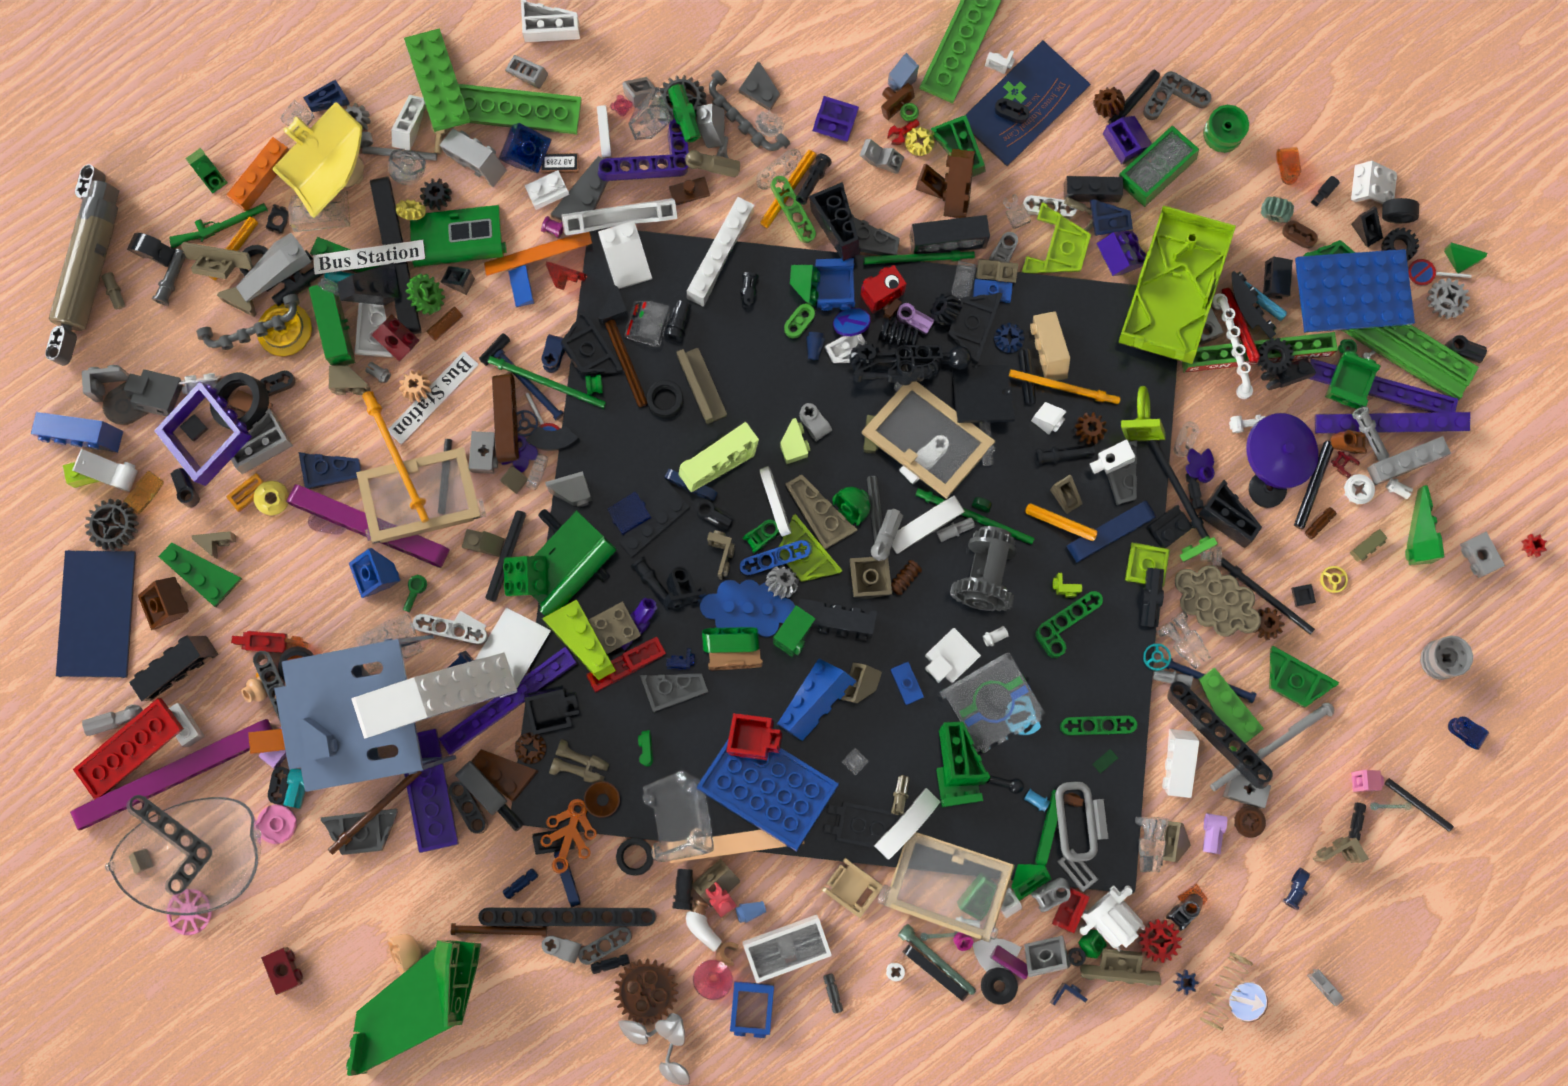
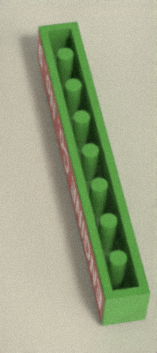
M1335 332L1280 339V341H1287L1286 345H1291L1289 349H1293V360H1301L1306 357L1308 359L1329 357L1338 351ZM1267 340L1254 341L1257 350ZM1232 343L1198 347L1193 364L1182 361L1183 373L1238 367L1237 360L1231 353L1233 349ZM1270 350L1268 353V358L1271 362L1281 361L1282 356L1279 351ZM1246 352L1243 354L1245 362L1250 365H1257L1259 362H1250Z

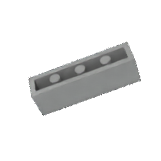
M1442 436L1374 463L1367 470L1374 485H1377L1440 460L1451 454Z

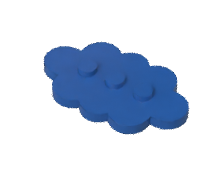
M726 580L719 585L717 594L704 596L700 603V610L706 618L715 620L716 628L754 627L758 629L760 636L771 637L778 631L779 623L783 624L794 609L795 604L790 599H781L779 595L774 597L772 591L768 592L769 587L765 583L759 586L754 580H745L741 584L733 580Z

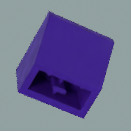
M1135 116L1122 117L1107 125L1103 132V136L1121 165L1139 156L1152 144Z
M1133 230L1113 232L1097 243L1112 276L1124 275L1142 267L1144 264L1146 253L1141 249L1138 237Z

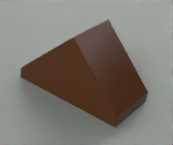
M924 164L917 181L916 190L943 199V193L947 189V184H944V177L928 164Z

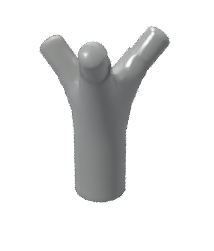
M724 136V146L719 147L716 156L729 158L727 155L728 137Z

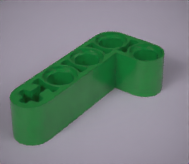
M1089 592L1036 629L1035 636L1051 658H1058L1066 651L1065 642L1059 634L1102 605L1103 597L1099 592ZM1095 598L1097 600L1095 604L1092 603L1091 605L1086 607L1085 604L1089 602L1091 599ZM1073 607L1081 609V616L1073 614ZM1058 617L1065 620L1066 624L1064 627L1057 624ZM1041 628L1049 630V637L1041 635ZM1052 644L1060 646V653L1052 651Z

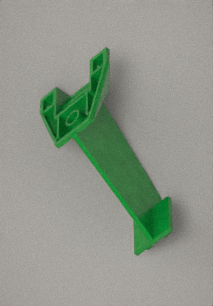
M437 940L436 947L361 1007L356 1012L353 1031L358 1033L353 1034L350 1040L349 1047L351 1052L346 1064L347 1076L366 1074L373 1067L456 1025H462L479 962L481 943Z

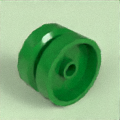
M1228 104L1219 106L1212 112L1204 126L1203 136L1205 142L1217 152L1226 153L1235 150L1249 131L1248 116L1237 106Z

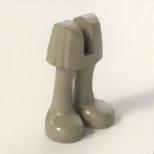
M561 739L555 755L574 760L586 767L573 765L554 757L549 774L556 775L560 771H566L584 777L585 782L596 783L604 781L605 776L597 772L593 773L592 769L597 767V769L607 771L609 764L605 760L594 754L591 757L579 754L568 747L566 740Z

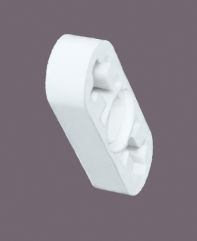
M606 105L597 106L602 158L612 157Z
M1027 196L1022 205L1024 212L1031 215H1038L1040 202L1053 204L1055 212L1058 210L1059 205H1061L1059 213L1066 219L1073 218L1077 212V209L1070 207V210L1073 211H1070V214L1066 213L1064 209L1068 205L1064 204L1065 200L1041 196ZM1032 201L1033 205L1037 206H1034L1033 209L1029 208L1030 206L1027 204H1029V202Z

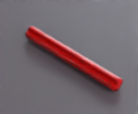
M1223 288L1221 294L1227 297L1229 307L1235 311L1234 325L1240 329L1239 338L1246 349L1245 352L1250 362H1257L1260 354L1231 288Z

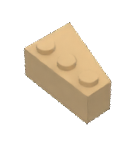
M1056 311L1034 315L1033 323L1030 324V330L1032 335L1035 336V346L1039 353L1044 378L1055 381L1067 379L1070 355Z

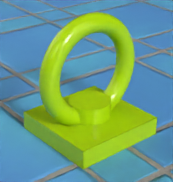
M1141 386L1137 396L1138 418L1135 420H1121V429L1127 441L1165 440V430L1161 420L1150 418L1148 389L1145 386Z

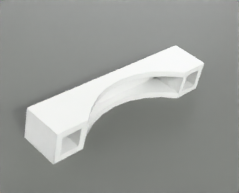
M737 197L687 289L688 300L704 307L728 255L754 214V204Z
M673 198L562 214L565 235L615 227L631 221L637 224L678 219L676 204Z

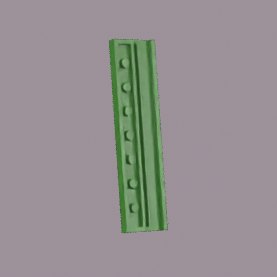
M1413 325L1341 330L1443 395L1457 398L1458 401L1462 398L1463 392L1469 386L1479 368Z

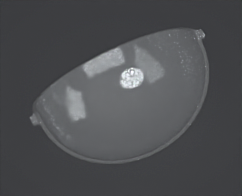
M200 798L164 809L165 813L195 834L212 849V856L185 891L177 895L168 894L165 890V883L185 859L186 855L142 822L125 835L114 849L110 861L105 864L106 871L111 872L120 889L138 904L156 912L170 915L204 914L228 905L249 887L261 858V831L251 809L243 802L231 798ZM154 814L153 816L149 817V820L151 822H157L158 815ZM166 824L165 832L173 834L174 827L171 824ZM183 836L181 844L188 847L190 839L187 836ZM199 848L197 856L201 859L205 858L206 851L203 848ZM186 864L184 872L191 875L193 867L190 864ZM173 880L171 888L174 891H178L180 883L177 880Z

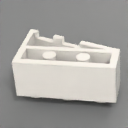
M521 0L522 33L525 42L580 39L577 12L557 7L551 8L541 3L535 4L527 2V0Z
M1169 729L1168 751L1165 761L1166 777L1163 778L1162 783L1163 789H1165L1169 796L1192 797L1199 740L1192 731Z

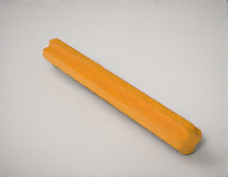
M812 150L806 152L788 179L793 191L816 158V153ZM782 189V193L780 194V196H782L784 193L788 192V190H786V191L784 192L783 189ZM788 196L784 198V204L788 200ZM776 198L760 221V224L765 228L770 227L782 209Z

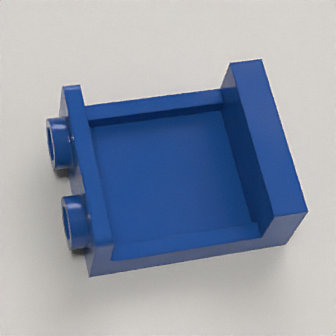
M854 258L845 261L842 259H816L815 267L820 272V281L817 284L819 292L817 308L829 311L832 308L850 310L851 307H855Z

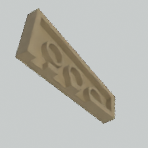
M803 475L785 484L825 550L857 532V529Z

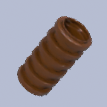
M909 560L908 565H904V569H901L900 574L896 575L897 578L892 579V591L901 596L903 594L902 591H906V587H909L911 585L910 582L914 581V577H918V573L922 572L921 567L916 562Z

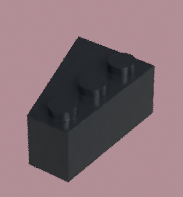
M394 262L351 275L337 282L340 301L387 305L400 299Z
M1223 480L1216 487L1198 516L1243 548H1246L1253 542L1262 526L1251 512L1244 508L1238 500L1239 497L1233 494L1227 486L1228 483Z

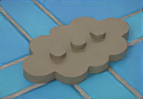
M1214 566L1202 567L1198 573L1191 569H1183L1176 574L1175 586L1183 594L1180 599V606L1186 614L1196 615L1200 625L1204 627L1213 626L1215 632L1223 637H1229L1237 630L1244 633H1253L1259 629L1261 617L1253 609L1255 595L1250 588L1239 587L1235 577L1231 575L1222 576L1220 570Z

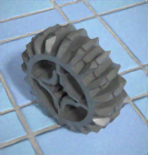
M676 75V80L673 81V79L669 78V84L664 82V88H660V94L657 95V100L659 101L657 105L661 108L660 113L665 114L664 118L666 120L671 118V121L675 119L673 109L668 105V103L672 105L668 89L674 85H683L685 91L687 89L695 94L696 97H693V95L686 93L689 103L693 105L696 117L697 106L707 105V100H705L706 93L703 92L704 87L699 86L698 80L693 82L692 76L686 80L685 75H683L682 79H679Z
M109 499L108 503L104 500L101 501V506L95 504V511L89 510V513L92 515L85 518L90 522L84 526L89 529L86 535L91 536L89 540L95 542V546H102L104 550L109 548L115 551L116 547L119 549L123 548L122 543L129 545V538L135 539L132 533L138 532L134 528V526L139 525V522L134 521L138 516L133 513L134 509L132 507L128 508L129 504L126 502L122 503L119 499L115 502L113 499ZM109 512L107 517L102 518L106 513ZM120 512L124 515L125 525L120 522ZM105 523H107V524H110V523L113 524V523H114V524H116V525H118V526H115V525H114V526H110V527H109V526L106 525ZM99 525L103 526V537L99 533ZM122 531L120 535L115 537L117 532Z

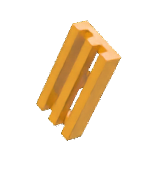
M255 473L228 494L226 498L240 512L254 501V493L250 494L264 481ZM255 480H258L256 484H254L251 488L246 490L237 499L233 500V498L236 495H238L241 491L247 488Z

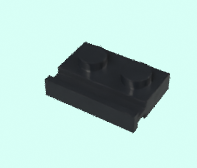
M1175 505L1147 526L1152 530V534L1161 548H1167L1193 528L1184 512H1181L1179 509V505Z

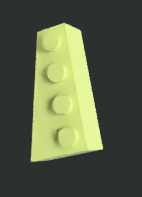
M745 422L692 459L684 461L680 465L678 475L688 489L693 492L754 457L759 439Z

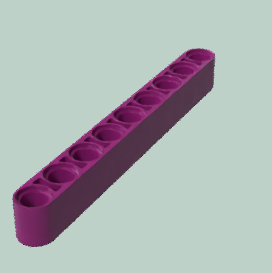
M294 485L286 500L288 504L371 539L365 512L303 486ZM377 518L379 531L397 527ZM419 535L381 543L439 568H442L450 551L447 547Z

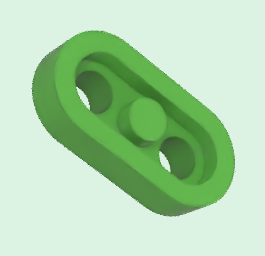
M809 304L800 305L786 321L784 326L785 334L790 338L800 337L815 317L814 308ZM805 312L809 314L806 318L802 316ZM791 327H796V328H797V331H796V332H792V331L790 330V328H791Z

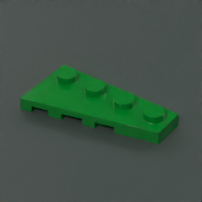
M172 542L158 556L214 607H217L242 580L241 577Z

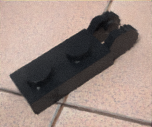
M1306 357L1292 362L1280 374L1272 375V373L1267 374L1264 372L1261 375V379L1265 381L1275 378L1274 381H1270L1266 385L1268 390H1272L1315 376L1316 371Z

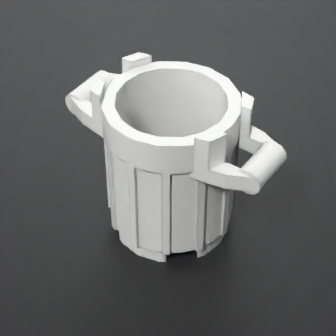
M1115 886L1109 888L1110 891L1088 911L1085 910L1081 917L1086 923L1080 927V933L1086 935L1090 929L1095 927L1107 942L1118 951H1121V944L1125 948L1139 936L1137 934L1138 929H1145L1143 921L1124 901L1127 896L1132 894L1130 886H1125L1121 892Z

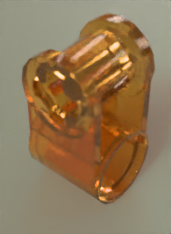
M1298 148L1277 149L1276 159L1279 165L1281 180L1287 185L1294 184L1301 174Z

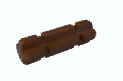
M1331 507L1327 508L1311 525L1312 527L1305 531V535L1310 539L1315 538L1318 532L1335 517L1336 511Z

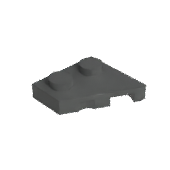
M757 62L740 87L739 93L770 111L780 97V93L761 63Z

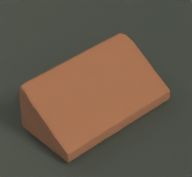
M238 390L228 405L231 408L247 413L251 407L253 395ZM269 402L268 409H271L273 404Z

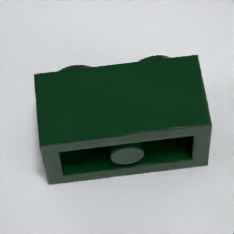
M1109 749L1092 765L1101 774L1118 757Z

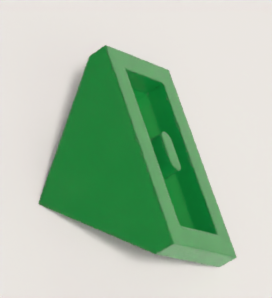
M1452 242L1444 250L1457 274L1478 264L1488 254Z
M1018 864L1011 887L1020 901L1052 878L1044 865Z

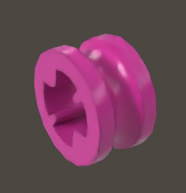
M958 932L953 938L955 945L960 951H966L973 945L972 937Z

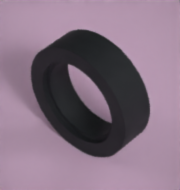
M241 372L231 373L217 383L215 388L218 391L216 393L228 401L230 394L236 388L244 385L249 386L253 395L251 407L243 417L238 418L239 421L247 426V431H249L268 410V391L260 380ZM210 403V411L214 420L221 426L232 430Z

